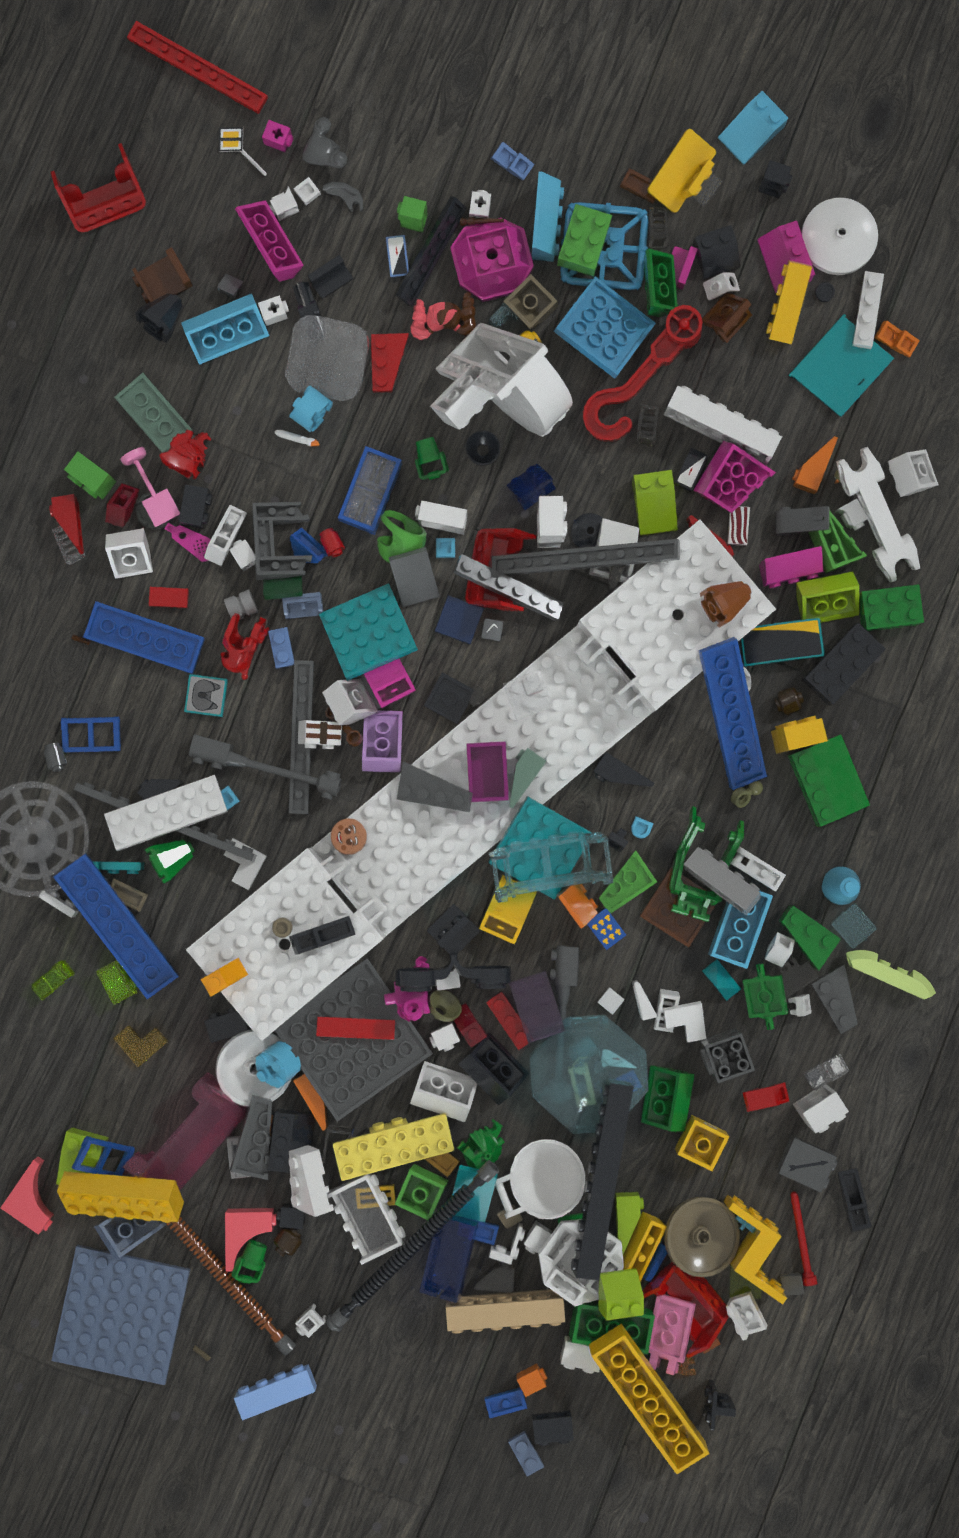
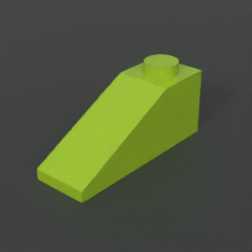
M638 1192L615 1193L617 1238L622 1242L623 1254L641 1216L640 1210L644 1209L643 1198H640Z

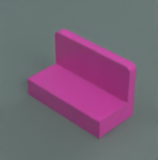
M677 246L674 247L672 255L674 256L676 288L683 290L698 248L691 246L688 251Z

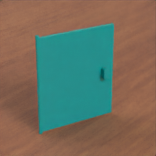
M845 314L841 316L789 374V377L795 378L840 417L846 413L894 359L874 341L871 349L852 346L855 325L845 317Z

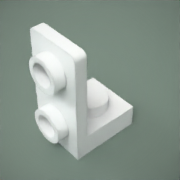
M518 1223L510 1251H507V1248L501 1245L491 1246L489 1258L512 1264V1260L517 1259L519 1253L517 1244L518 1241L523 1240L525 1234L523 1223Z

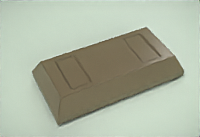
M113 879L111 887L124 904L140 912L148 894Z

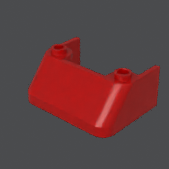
M122 143L118 144L124 162L115 167L114 173L117 180L84 194L74 184L62 187L55 172L51 171L58 195L75 229L79 232H88L143 209L146 204L144 194Z
M515 528L481 529L475 538L472 559L492 568V556L518 554L523 548V540L536 539L537 535ZM468 580L465 594L468 604L504 611H524V607L514 605L513 601Z
M671 1262L646 1285L643 1295L646 1298L652 1294L662 1296L667 1292L671 1297L696 1304L689 1336L694 1343L686 1354L690 1358L711 1347L729 1318L726 1311L727 1305L704 1277L685 1273Z

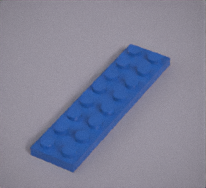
M732 637L698 651L729 787L735 790L765 778L767 774L738 640Z
M86 853L53 876L146 999H149L179 977L178 973Z

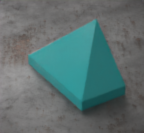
M717 959L702 970L726 1001L741 990Z

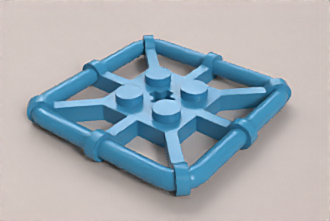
M582 202L570 203L565 214L564 236L561 240V246L563 245L575 204L607 214L636 215L623 228L609 227L605 243L610 248L601 252L597 266H600L599 280L611 289L638 290L642 287L644 255L646 249H648L646 246L649 223L648 212L637 207L611 205V203H606V205ZM641 221L639 246L624 245L625 233ZM623 252L638 253L636 278L622 263ZM564 267L560 269L563 283L588 286L593 280L573 277L578 273L577 271L571 270L568 272V269ZM605 267L618 268L629 282L604 280Z

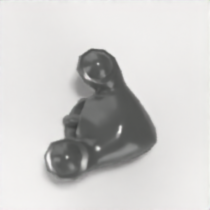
M326 117L319 118L315 122L312 135L308 139L302 153L303 161L312 165L343 168L347 164L348 157L345 152H340L338 144L325 136L331 128V122Z

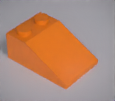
M574 881L556 895L577 925L582 929L598 914L595 910L598 906L592 898L588 900L585 895L587 890L582 883L577 884Z

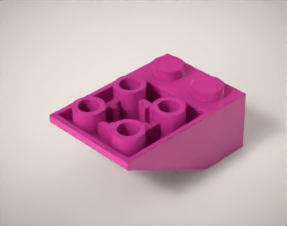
M400 659L364 674L381 709L416 691Z

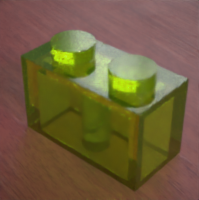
M117 960L96 971L113 1005L138 993L136 990L138 987Z

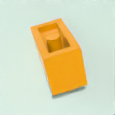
M238 957L202 978L201 981L211 997L249 974Z

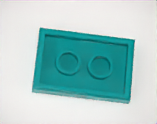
M459 1165L452 1195L463 1184L468 1186L479 1169ZM498 1174L488 1183L485 1182L481 1187L478 1186L473 1191L475 1196L455 1216L485 1222Z

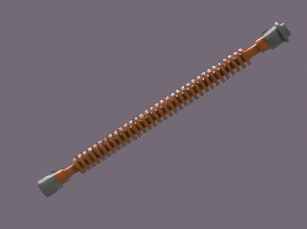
M136 1171L133 1175L130 1176L146 1178L143 1175V1171L140 1173ZM179 1217L178 1222L166 1223L167 1226L172 1224L169 1227L170 1229L175 1227L173 1232L178 1231L177 1237L182 1235L179 1239H185L183 1241L184 1244L188 1242L187 1248L192 1246L189 1250L191 1252L195 1250L193 1255L198 1253L196 1258L199 1259L201 1257L199 1260L201 1263L205 1261L202 1264L204 1267L208 1264L206 1269L209 1270L211 1268L210 1274L215 1272L213 1277L218 1276L216 1280H221L219 1284L223 1285L224 1289L227 1288V1293L230 1292L229 1295L233 1296L234 1300L237 1299L236 1303L239 1304L241 1302L239 1306L241 1308L244 1306V1311L248 1309L246 1314L249 1315L251 1313L249 1316L251 1319L255 1317L253 1322L258 1321L256 1325H261L259 1327L261 1330L265 1328L271 1334V1339L275 1342L274 1344L284 1356L290 1353L296 1344L286 1334H283L280 1329L277 1330L271 1324L272 1318L269 1317L268 1313L265 1314L266 1311L262 1310V1306L258 1307L259 1303H255L256 1300L254 1298L251 1300L253 1297L251 1294L247 1297L249 1292L246 1291L244 1293L245 1287L240 1289L243 1285L241 1283L237 1285L239 1281L236 1280L234 1282L235 1279L233 1277L230 1278L232 1273L227 1274L229 1271L224 1270L226 1266H221L222 1262H218L219 1258L214 1259L216 1255H211L212 1251H208L209 1247L204 1248L206 1244H200L202 1242L201 1239L197 1241L199 1236L193 1237L196 1233H190L193 1229L189 1228L187 1230L189 1225L186 1224L184 1226L186 1222H180L183 1218Z

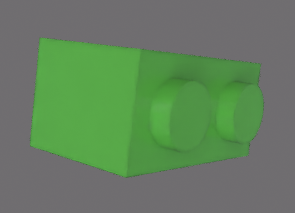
M404 196L403 202H399L397 208L401 227L423 233L428 216L427 202Z

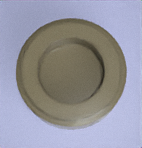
M282 917L274 921L272 930L277 937L284 938L291 934L293 925L289 919Z

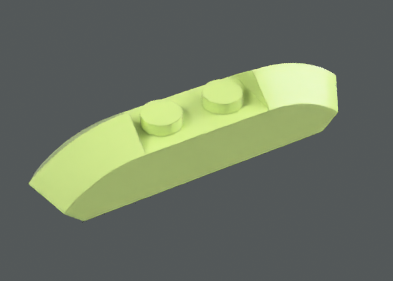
M855 950L846 953L849 966L922 999L932 997L936 993L931 983L916 970H913L909 975H907L909 971L897 967L895 970L890 967L891 963L882 959L877 962L878 954L872 951Z

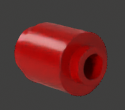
M333 528L322 531L320 533V541L327 555L335 558L343 554L345 547L338 532L334 531Z

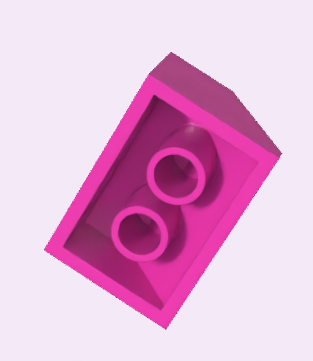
M797 221L779 226L757 239L775 293L778 284L783 282L784 276H781L783 265H787L788 260L812 266ZM813 266L808 282H811L815 276Z
M819 546L764 559L759 564L764 587L776 588L781 586L782 582L787 581L788 584L800 582L799 579L807 577V580L818 578V574L823 572L822 547Z

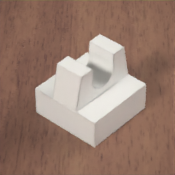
M802 994L788 999L789 1003L796 1004V1009L790 1010V1014L797 1015V1017L811 1014L809 994Z

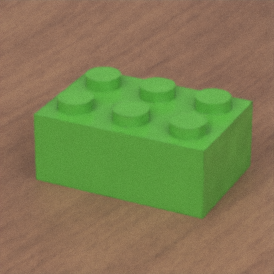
M575 204L558 257L557 266L594 277L611 224L612 215Z

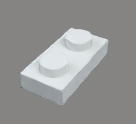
M52 889L50 891H42L39 898L69 917H76L79 910L75 908L76 906L72 901L68 899L66 901L59 898L60 894Z

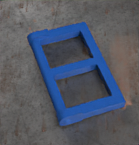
M120 717L61 718L62 747L64 752L121 751ZM113 722L114 746L94 747V723ZM68 723H88L89 747H69Z
M86 1136L72 1168L92 1174L122 1176L129 1160L133 1156L135 1148ZM91 1144L105 1147L95 1168L81 1165ZM112 1148L125 1151L116 1172L102 1169Z

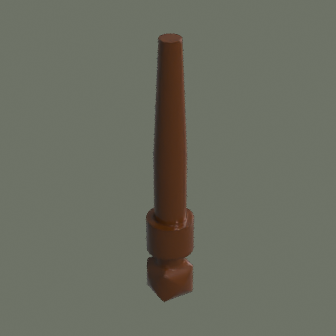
M469 217L468 219H460V225L462 226L466 224L504 222V219L499 218L475 219V217Z

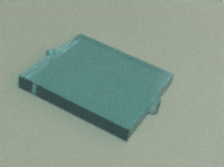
M856 903L845 912L842 911L841 915L831 923L852 949L857 947L862 941H867V937L877 929Z

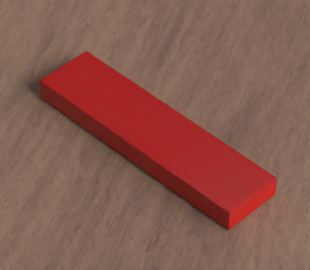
M317 1017L316 1036L394 1040L395 1020Z

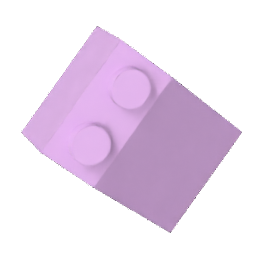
M378 710L375 714L364 718L362 771L400 773L402 711Z

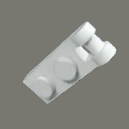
M741 847L738 848L737 855L730 863L773 891H777L786 876ZM744 857L749 859L746 865L741 863Z

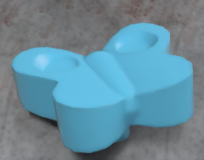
M738 1215L735 1219L742 1224L740 1227L742 1231L746 1227L750 1232H755L756 1228Z

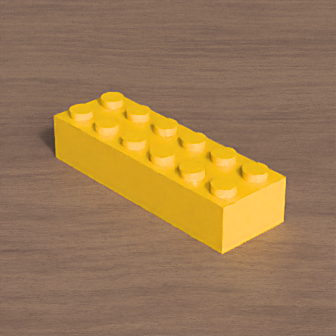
M64 1171L57 1190L67 1213L72 1215L87 1214L93 1217L98 1215L108 1218L122 1217L128 1220H157L169 1223L178 1222L184 1204L176 1181L166 1179Z

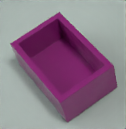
M506 741L467 743L469 791L473 793L471 802L509 800Z

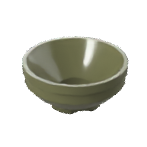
M435 990L428 999L430 1012L439 1021H454L461 1013L462 1007L459 1000L449 991ZM436 1008H440L444 1012V1015H441L438 1011H436Z

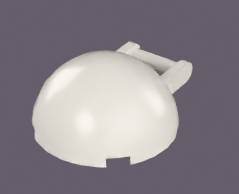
M538 1140L531 1142L520 1150L514 1157L510 1174L497 1179L495 1184L506 1214H504L506 1219L525 1211L538 1219H555L569 1213L581 1200L585 1189V1171L578 1155L569 1146L556 1140ZM509 1180L513 1195L521 1206L515 1210L512 1208L503 1185L504 1182Z

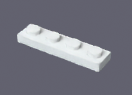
M868 271L864 273L852 346L871 349L873 346L884 274Z

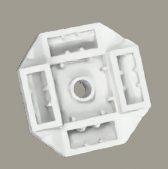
M582 1219L561 1221L538 1252L544 1285L574 1306L599 1300V1281L576 1278L573 1270H571V1261L576 1255L574 1244L575 1240L579 1238L580 1233L578 1232V1222ZM609 1232L607 1234L601 1273L618 1271L624 1268L622 1242Z

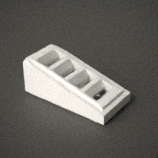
M637 980L633 981L632 985L640 1018L642 1020L656 1018L657 1014L642 986Z
M660 989L654 1030L673 1033L674 1027L666 1028L665 1024L659 1022L660 1020L664 1021V1015H661L663 1008H665L663 1005H679V992Z

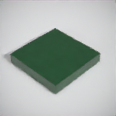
M302 576L263 580L264 600L303 596Z

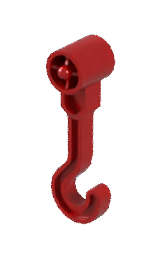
M681 305L671 310L666 318V328L650 346L651 354L623 386L597 391L588 399L584 406L583 420L586 429L592 437L603 442H613L622 439L630 432L632 421L629 417L624 416L613 425H605L598 418L600 409L605 405L621 404L630 401L640 392L661 366L670 365L683 349L692 348L698 343L701 338L703 321L697 309L692 306Z

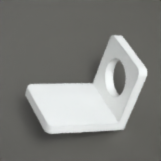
M723 272L703 283L708 300H713L727 292L740 291L734 273ZM729 278L733 281L734 287L731 285Z

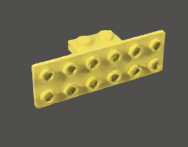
M446 1114L410 1123L407 1122L406 1118L397 1117L389 1123L378 1122L373 1124L369 1128V1134L333 1143L342 1181L454 1151Z

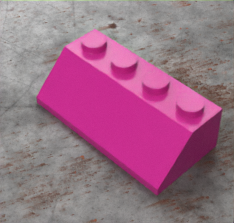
M266 200L236 207V212L277 280L281 282L294 278L304 265Z

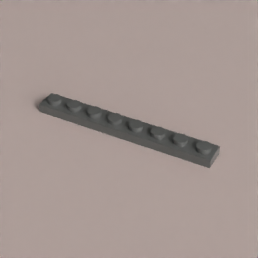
M294 660L290 771L310 776L311 748H305V744H298L299 721H312L314 661ZM290 778L289 813L309 814V783Z

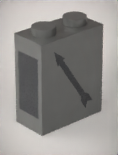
M791 1135L776 1171L787 1178L822 1192L823 1188L826 1189L830 1179L828 1177L830 1172L834 1171L837 1166V1157L829 1151Z

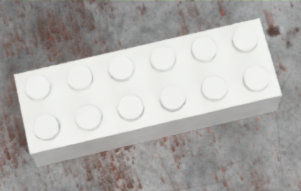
M677 386L664 416L720 443L723 441L733 443L765 465L770 461L782 436L778 435V431L772 428L766 429L756 420L749 421L744 418L743 414L737 411L731 412L721 403L714 404L709 401L708 397L702 394L698 396L692 393V390L686 386Z

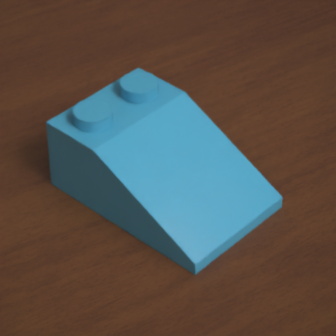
M761 91L718 136V139L745 165L785 127L788 117Z

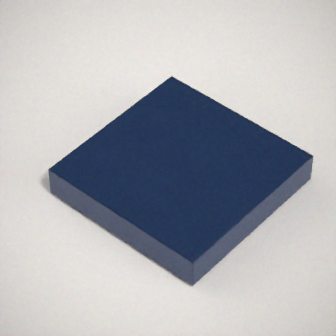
M448 595L435 632L471 645L484 608L468 604L465 601Z

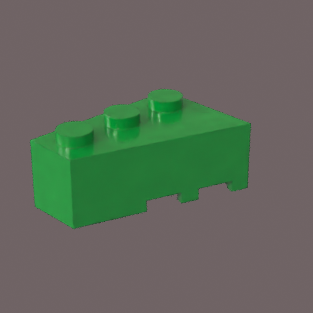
M789 905L779 919V922L791 938L795 940L814 969L819 971L841 939L793 905Z

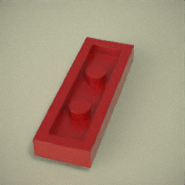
M502 991L486 1001L518 1050L534 1040Z

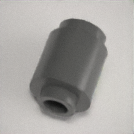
M58 742L45 745V751L43 752L48 769L53 772L64 770L67 762L63 747Z

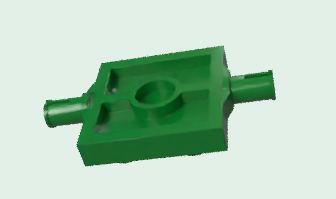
M756 964L758 976L743 980L749 1018L759 1017L765 1019L766 1030L775 1029L773 1017L788 1014L782 975H765L764 964Z

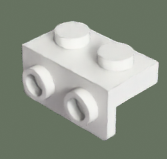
M751 1291L729 1299L726 1311L735 1324L736 1333L741 1336L743 1341L747 1340L749 1334L766 1330L768 1325Z

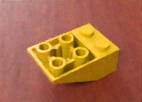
M502 875L479 929L515 945L538 890Z

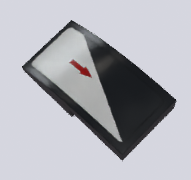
M691 447L674 484L691 492L708 455Z

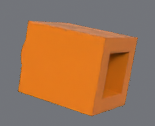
M537 1363L516 1374L517 1382L525 1397L546 1387V1379L548 1377L544 1369H540Z

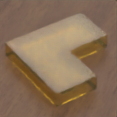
M130 1025L113 1038L137 1067L141 1066L168 1042L156 1027L141 1039Z

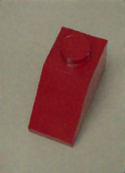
M121 483L107 503L105 522L124 528L131 517L140 489Z
M465 1002L461 1005V1013L454 1022L470 1047H473L485 1039L487 1033Z

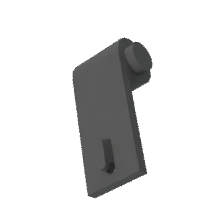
M829 506L801 509L780 507L779 511H776L777 536H791L797 532L829 530Z

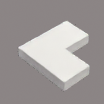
M234 838L231 840L236 842L235 846L242 849L243 845L249 847ZM254 849L253 854H256L257 857L255 862L225 851L224 856L240 864L232 882L249 890L267 856Z
M701 1001L663 1008L666 1028L684 1025L687 1042L706 1039Z

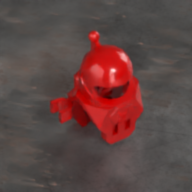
M235 613L224 634L222 644L228 652L221 653V662L228 671L242 673L241 678L246 680L253 655L259 643L262 644L264 638L268 635L269 627L265 628L267 619L260 617L259 622L255 623L250 637L243 638L238 633L240 616Z

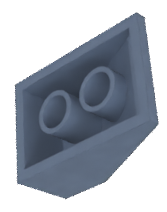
M107 1217L95 1225L94 1228L113 1258L118 1259L167 1224L157 1220H128L122 1217Z

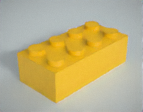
M816 716L775 726L776 730L771 731L776 754L828 741L822 718L816 719Z

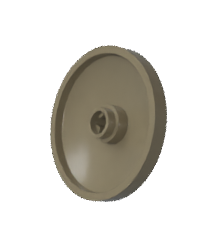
M694 1197L682 1202L671 1213L666 1224L665 1247L670 1259L680 1270L697 1277H709L720 1273L732 1262L738 1250L740 1233L734 1214L725 1204L709 1197Z

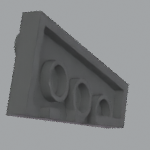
M403 761L397 800L470 812L472 792Z
M252 1095L230 1167L231 1172L268 1180L271 1099Z

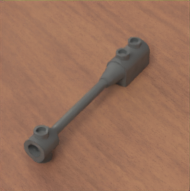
M195 734L193 736L189 751V757L193 758L192 762L203 765L204 761L210 762L211 767L221 770L223 766L250 767L316 785L318 792L322 793L321 797L331 800L333 796L337 797L342 784L341 774L326 770L325 774H322L319 778L250 760L245 756L234 753V745Z
M556 945V949H552L551 961H555V969L551 968L550 980H554L559 1011L555 1078L549 1080V1084H545L544 1096H548V1100L552 1102H567V1099H572V1084H568V1081L563 1078L565 1025L570 987L578 985L580 946Z

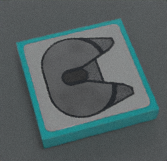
M189 674L184 712L223 717L228 679Z

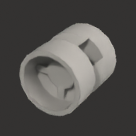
M249 589L239 593L238 597L233 595L224 599L231 618L235 613L239 614V620L243 619L245 614L251 616L258 613V608Z

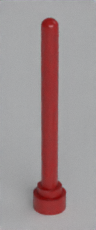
M793 1191L790 1196L804 1271L802 1273L803 1286H814L818 1284L817 1277L811 1271L798 1193Z

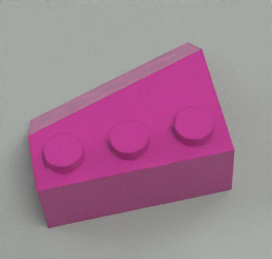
M723 441L693 491L732 513L749 498V494L756 488L761 487L763 482L768 477H772L776 472L733 443Z

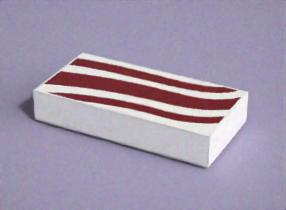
M739 506L729 514L727 545L747 546L750 507Z

